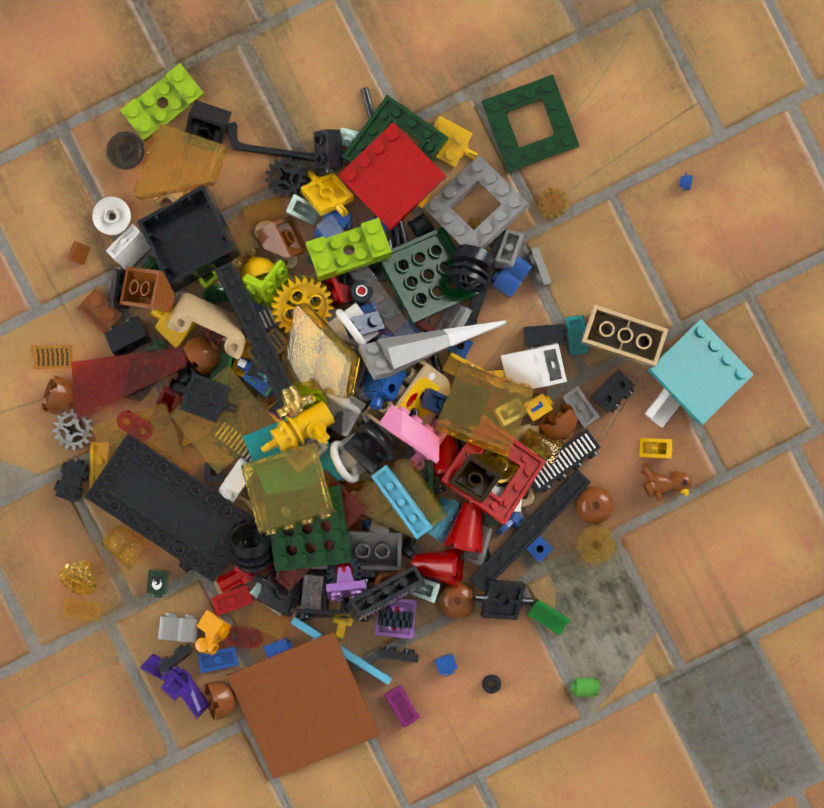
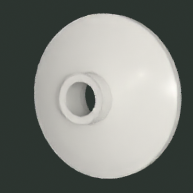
M106 197L95 205L92 218L94 225L99 231L107 235H117L128 227L131 220V212L128 205L120 198ZM111 213L116 215L114 220L109 219Z

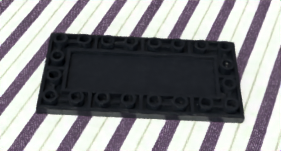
M129 433L85 496L86 499L213 583L233 554L229 540L231 532L240 524L255 522L256 520L255 517Z

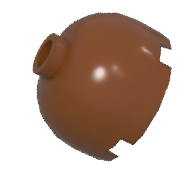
M197 336L184 343L183 347L191 363L195 362L198 365L196 369L202 375H207L218 365L220 359L218 350H220V347L215 340L211 341L207 337Z
M53 375V379L50 378L43 396L46 404L42 403L41 410L50 414H61L67 410L68 406H73L76 396L73 395L72 385L66 379Z
M570 404L559 406L560 410L556 412L554 409L549 411L539 420L540 424L538 426L545 436L555 440H566L573 435L572 432L577 425V416Z
M598 486L585 488L575 501V509L578 516L589 524L605 522L613 512L614 502L611 495L605 489Z
M457 581L459 583L458 587L445 584L438 596V604L441 611L447 617L453 619H462L469 616L476 605V602L472 601L473 594H475L473 588L462 581Z
M222 681L205 683L204 693L208 695V703L210 704L208 710L211 717L219 720L229 716L235 708V701H237L234 691L231 690L227 683Z

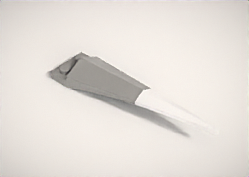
M506 321L381 338L377 342L360 345L358 351L373 380L393 376L447 348L502 327L506 324Z

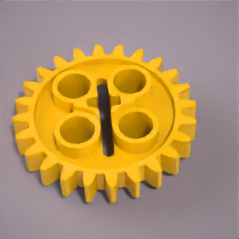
M296 275L293 282L288 278L287 285L281 283L282 290L275 289L278 296L272 295L273 300L276 301L270 303L271 307L275 308L271 310L272 315H276L273 319L275 322H278L279 328L284 327L283 331L285 333L290 330L291 336H294L297 332L298 336L301 337L302 333L305 332L308 337L311 330L316 334L317 327L323 329L322 322L328 324L326 317H332V314L328 311L334 309L329 304L333 302L332 297H328L331 293L329 290H326L325 284L321 285V281L319 282L318 279L314 282L313 276H310L307 280L306 276L303 275L302 279L299 280ZM297 291L301 292L298 297H292L293 293ZM313 297H318L317 302L310 303ZM289 309H294L293 314L286 315ZM306 315H312L310 320L304 321Z

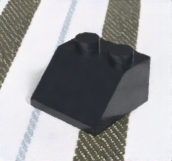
M195 100L188 115L183 143L219 154L228 130L232 112Z

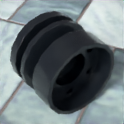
M469 244L458 245L452 258L453 263L449 268L447 280L453 286L465 291H484L487 286L486 282L489 279L488 273L491 272L494 256L489 251L478 246Z
M255 521L246 522L234 528L229 540L237 568L246 573H258L269 568L274 562L268 527L263 523Z

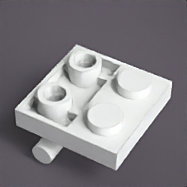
M333 384L325 395L329 402L327 407L333 418L338 411L344 412L343 435L348 437L364 410L366 403L349 393L343 392L341 388Z

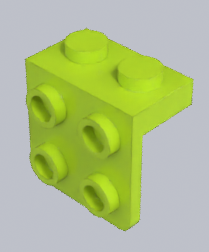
M279 260L263 281L246 274L243 282L251 301L256 305L260 304L270 309V303L276 302L273 300L272 295L278 296L275 289L282 290L281 283L287 285V279L291 278L284 261Z

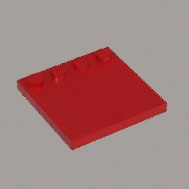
M393 122L338 177L392 230L446 178V175Z

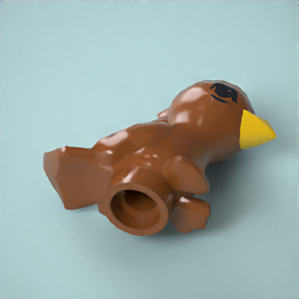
M647 462L642 464L641 473L647 478V482L643 483V487L649 497L655 496L657 501H661L662 494L671 490L681 492L686 497L688 496L692 480L687 473L674 470L673 472L670 471L671 477L652 472Z

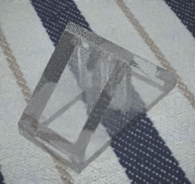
M304 574L301 608L320 610L325 582L324 577Z

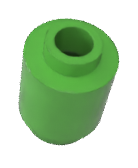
M575 678V681L571 682V693H574L575 697L598 696L599 680H594V678Z

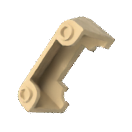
M190 293L181 294L174 305L166 326L176 332H185L190 327L191 322H194L224 336L222 340L225 341L224 349L226 353L239 360L247 336L236 314Z

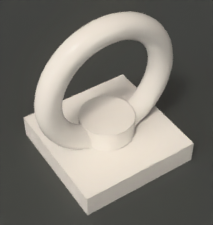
M356 303L345 311L338 309L336 311L337 317L325 325L331 335L358 346L367 344L379 334L376 332L362 336L349 318L364 314ZM345 327L348 329V331L351 333L354 339H349Z
M354 434L341 441H333L330 445L332 461L339 474L349 483L357 482L359 475L366 471L343 447Z

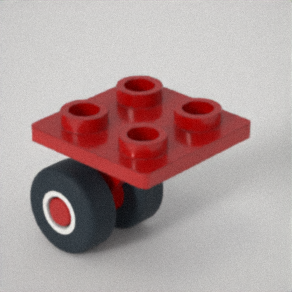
M335 277L321 281L330 291L331 295L328 297L333 299V302L330 304H334L335 308L346 302L352 305L354 303L358 306L364 305L373 294L371 284L365 280H357L351 286L338 283Z

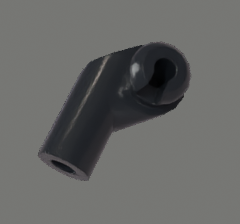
M412 532L405 540L402 549L403 556H407L409 559L416 553L412 547L418 540Z

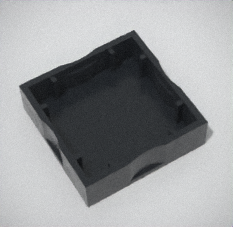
M204 184L181 196L171 205L160 208L137 221L148 245L155 254L160 271H163L174 292L241 256L240 250L211 190Z

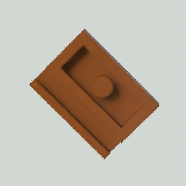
M95 288L77 309L104 335L124 315L117 308L109 307L110 301Z

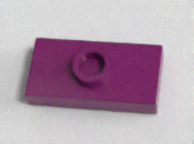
M401 685L384 694L404 728L420 718Z

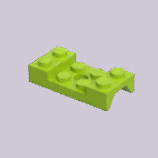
M181 63L165 74L166 76L140 97L133 99L120 110L144 142L191 107L195 100L198 101L205 96ZM161 98L168 100L166 108L158 107V101Z
M379 218L361 223V227L328 238L322 236L306 242V248L310 254L319 282L392 257V251ZM352 247L355 251L352 255H346L343 252L344 249Z

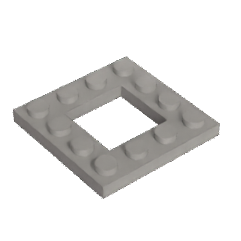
M479 155L423 208L460 245L469 244L485 249L530 205ZM480 183L501 205L473 230L452 208Z

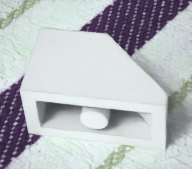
M240 458L222 483L218 492L224 498L234 502L249 482L256 468Z

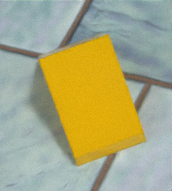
M640 438L639 457L671 459L672 439Z

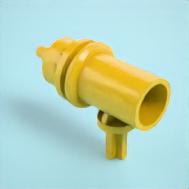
M320 401L293 418L286 416V422L284 420L279 421L277 427L270 430L273 440L262 446L261 450L266 452L276 446L282 453L289 449L296 450L299 448L298 444L304 446L305 440L309 437L313 440H318L320 444L322 442L327 444V440L330 437L326 433V428L335 423L334 418L326 404Z

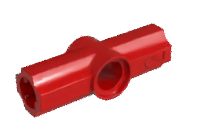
M236 566L233 570L216 578V581L222 592L225 593L240 584L243 585L249 582L255 573L243 572ZM270 566L269 568H267L266 570H264V571L258 572L257 574H260V573H262V572H265V571L269 570V569L271 568V566Z

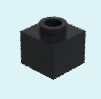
M205 462L204 481L224 482L225 463ZM213 468L218 471L216 476L211 475Z

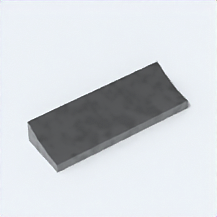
M286 529V534L292 536L294 529ZM304 529V531L312 533L313 529ZM348 530L352 558L358 560L362 570H401L402 531H389L388 535L369 530ZM327 540L325 542L328 550L335 548L333 541ZM312 542L307 543V550L315 552V544ZM294 545L288 546V552L295 555L297 548ZM318 566L302 569H327V566Z

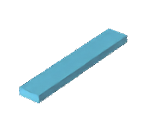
M296 616L291 621L292 625L313 638L324 635V633ZM340 644L347 660L389 685L392 680L390 675Z

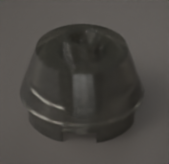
M123 131L111 137L107 144L106 153L112 165L119 169L127 170L140 164L144 157L145 148L138 135Z

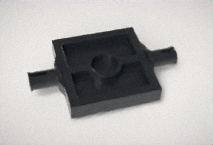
M193 373L187 386L176 382L174 386L181 389L173 387V391L183 394L180 410L217 423L219 415L223 410L235 413L236 410L229 407L237 409L236 405L227 402V394L230 389L227 385Z
M275 565L271 566L265 578L257 573L254 574L252 580L261 584L257 601L287 617H292L298 605L302 606L303 582H301V579L286 571L276 572Z
M488 579L484 595L473 594L472 597L473 602H482L480 615L483 618L517 620L523 605H534V598H524L526 584L522 581Z

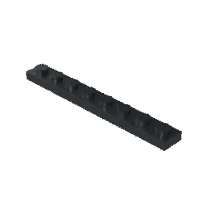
M231 261L214 269L281 408L284 409L300 401L233 262Z
M576 469L480 566L470 579L484 592L488 579L496 580L591 482Z

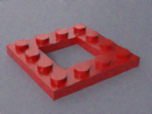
M483 417L479 426L474 429L440 481L496 521L505 525L546 461ZM489 446L518 466V469L499 497L490 492L483 503L449 482L469 454H482L486 447Z

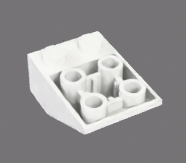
M557 342L501 355L509 393L567 382Z

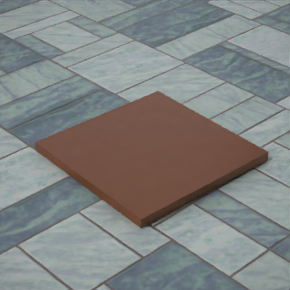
M334 631L227 674L230 685L273 779L379 736L378 729Z

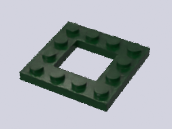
M553 74L481 101L508 173L580 146ZM542 100L554 135L519 148L507 112Z
M386 95L342 157L351 163L393 122L421 142L418 148L432 162L447 143L449 137Z

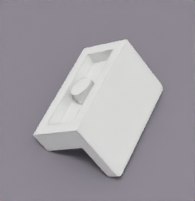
M132 223L106 252L126 270V267H132L151 247L148 245L143 233Z
M663 388L644 415L658 426L664 427L680 404Z

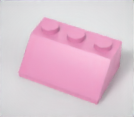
M391 405L379 424L437 464L439 461L440 437L433 433L435 429L428 424L421 425L423 421L414 414L410 417V411L400 406L398 409Z

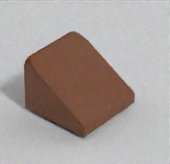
M76 241L73 242L68 256L69 260L84 265L90 247Z

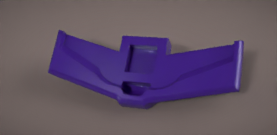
M152 654L140 666V669L164 681L165 683L161 686V689L174 701L181 696L197 720L210 704L192 679V676L185 669L175 666L161 677L157 669L158 663L162 658Z

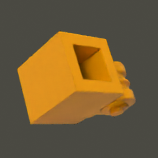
M206 610L197 624V627L205 632V638L197 639L195 643L196 649L202 653L214 655L219 648L218 643L228 635L232 625L217 616V614Z

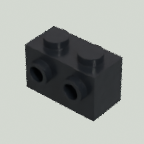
M138 316L131 317L125 323L113 326L104 333L111 352L118 359L152 342L145 323Z
M617 369L590 397L606 413L609 411L613 413L621 405L619 401L623 397L627 399L634 392L632 388L635 385Z

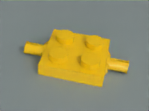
M439 116L433 127L448 136L449 140L436 158L455 168L464 155L475 160L476 157L469 153L475 156L478 153L468 148L473 133Z
M313 170L308 171L307 177L311 182L301 187L303 196L321 216L337 210L342 217L346 216L348 210L345 209L344 205L354 201V195L335 173L318 177Z

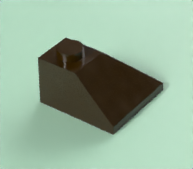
M469 454L449 483L483 503L502 477L506 464L490 454Z

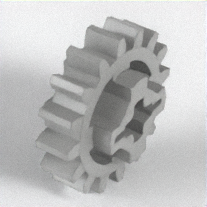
M70 409L69 414L67 411L63 412V417L57 415L59 422H53L57 429H53L52 432H57L54 439L61 440L59 442L60 446L65 443V449H69L72 446L73 450H77V445L80 448H84V442L90 443L88 437H94L90 430H94L95 427L90 426L93 420L86 419L88 417L87 413L82 416V410H78L75 413L74 409ZM73 417L71 422L64 423L67 418ZM81 420L85 423L86 430L82 428ZM74 425H76L75 428L81 432H74L73 434H71L72 431L69 430V428H66V426L73 427ZM61 429L65 431L66 438L63 437ZM83 436L80 441L74 442L76 437Z

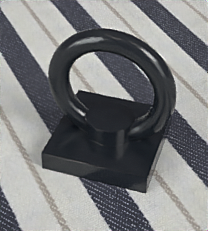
M371 419L360 426L358 431L343 445L348 453L369 474L383 461H392L395 458L394 450L397 448Z

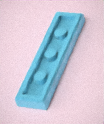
M388 464L371 476L416 539L433 528Z

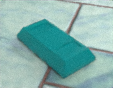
M584 315L565 317L570 355L589 353L588 346L581 343L586 328Z

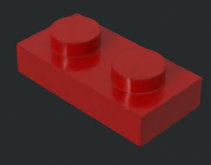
M247 584L211 597L217 616L254 603Z

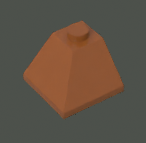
M292 216L272 222L255 231L258 241L264 249L285 258H290L307 251Z

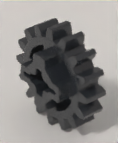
M282 156L280 162L274 159L276 164H269L271 171L265 172L269 175V178H266L265 181L271 183L268 185V188H274V195L279 192L280 198H283L284 194H287L288 198H290L291 193L298 195L296 190H301V184H306V181L302 178L307 176V174L301 172L304 166L298 167L299 160L292 162V157H289L288 161H286L284 156ZM283 165H290L294 168L286 169ZM277 169L279 172L278 177L273 180L274 172ZM281 170L287 175L291 174L289 176L290 185L286 180H281L283 178ZM299 174V180L294 185V178ZM278 186H287L289 190L280 189Z

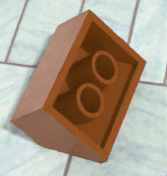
M126 267L119 304L139 309L171 313L175 294L163 271Z

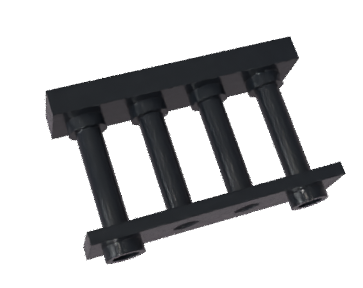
M297 569V578L303 582L302 609H296V617H300V620L305 621L311 620V618L352 619L346 609L349 597L343 598V601H341V610H329L326 584L330 583L327 578V569ZM362 570L360 580H365L366 591L368 590V584L374 582V570ZM313 580H320L322 583L321 610H310V585ZM373 614L362 619L360 622H368L369 619H373Z

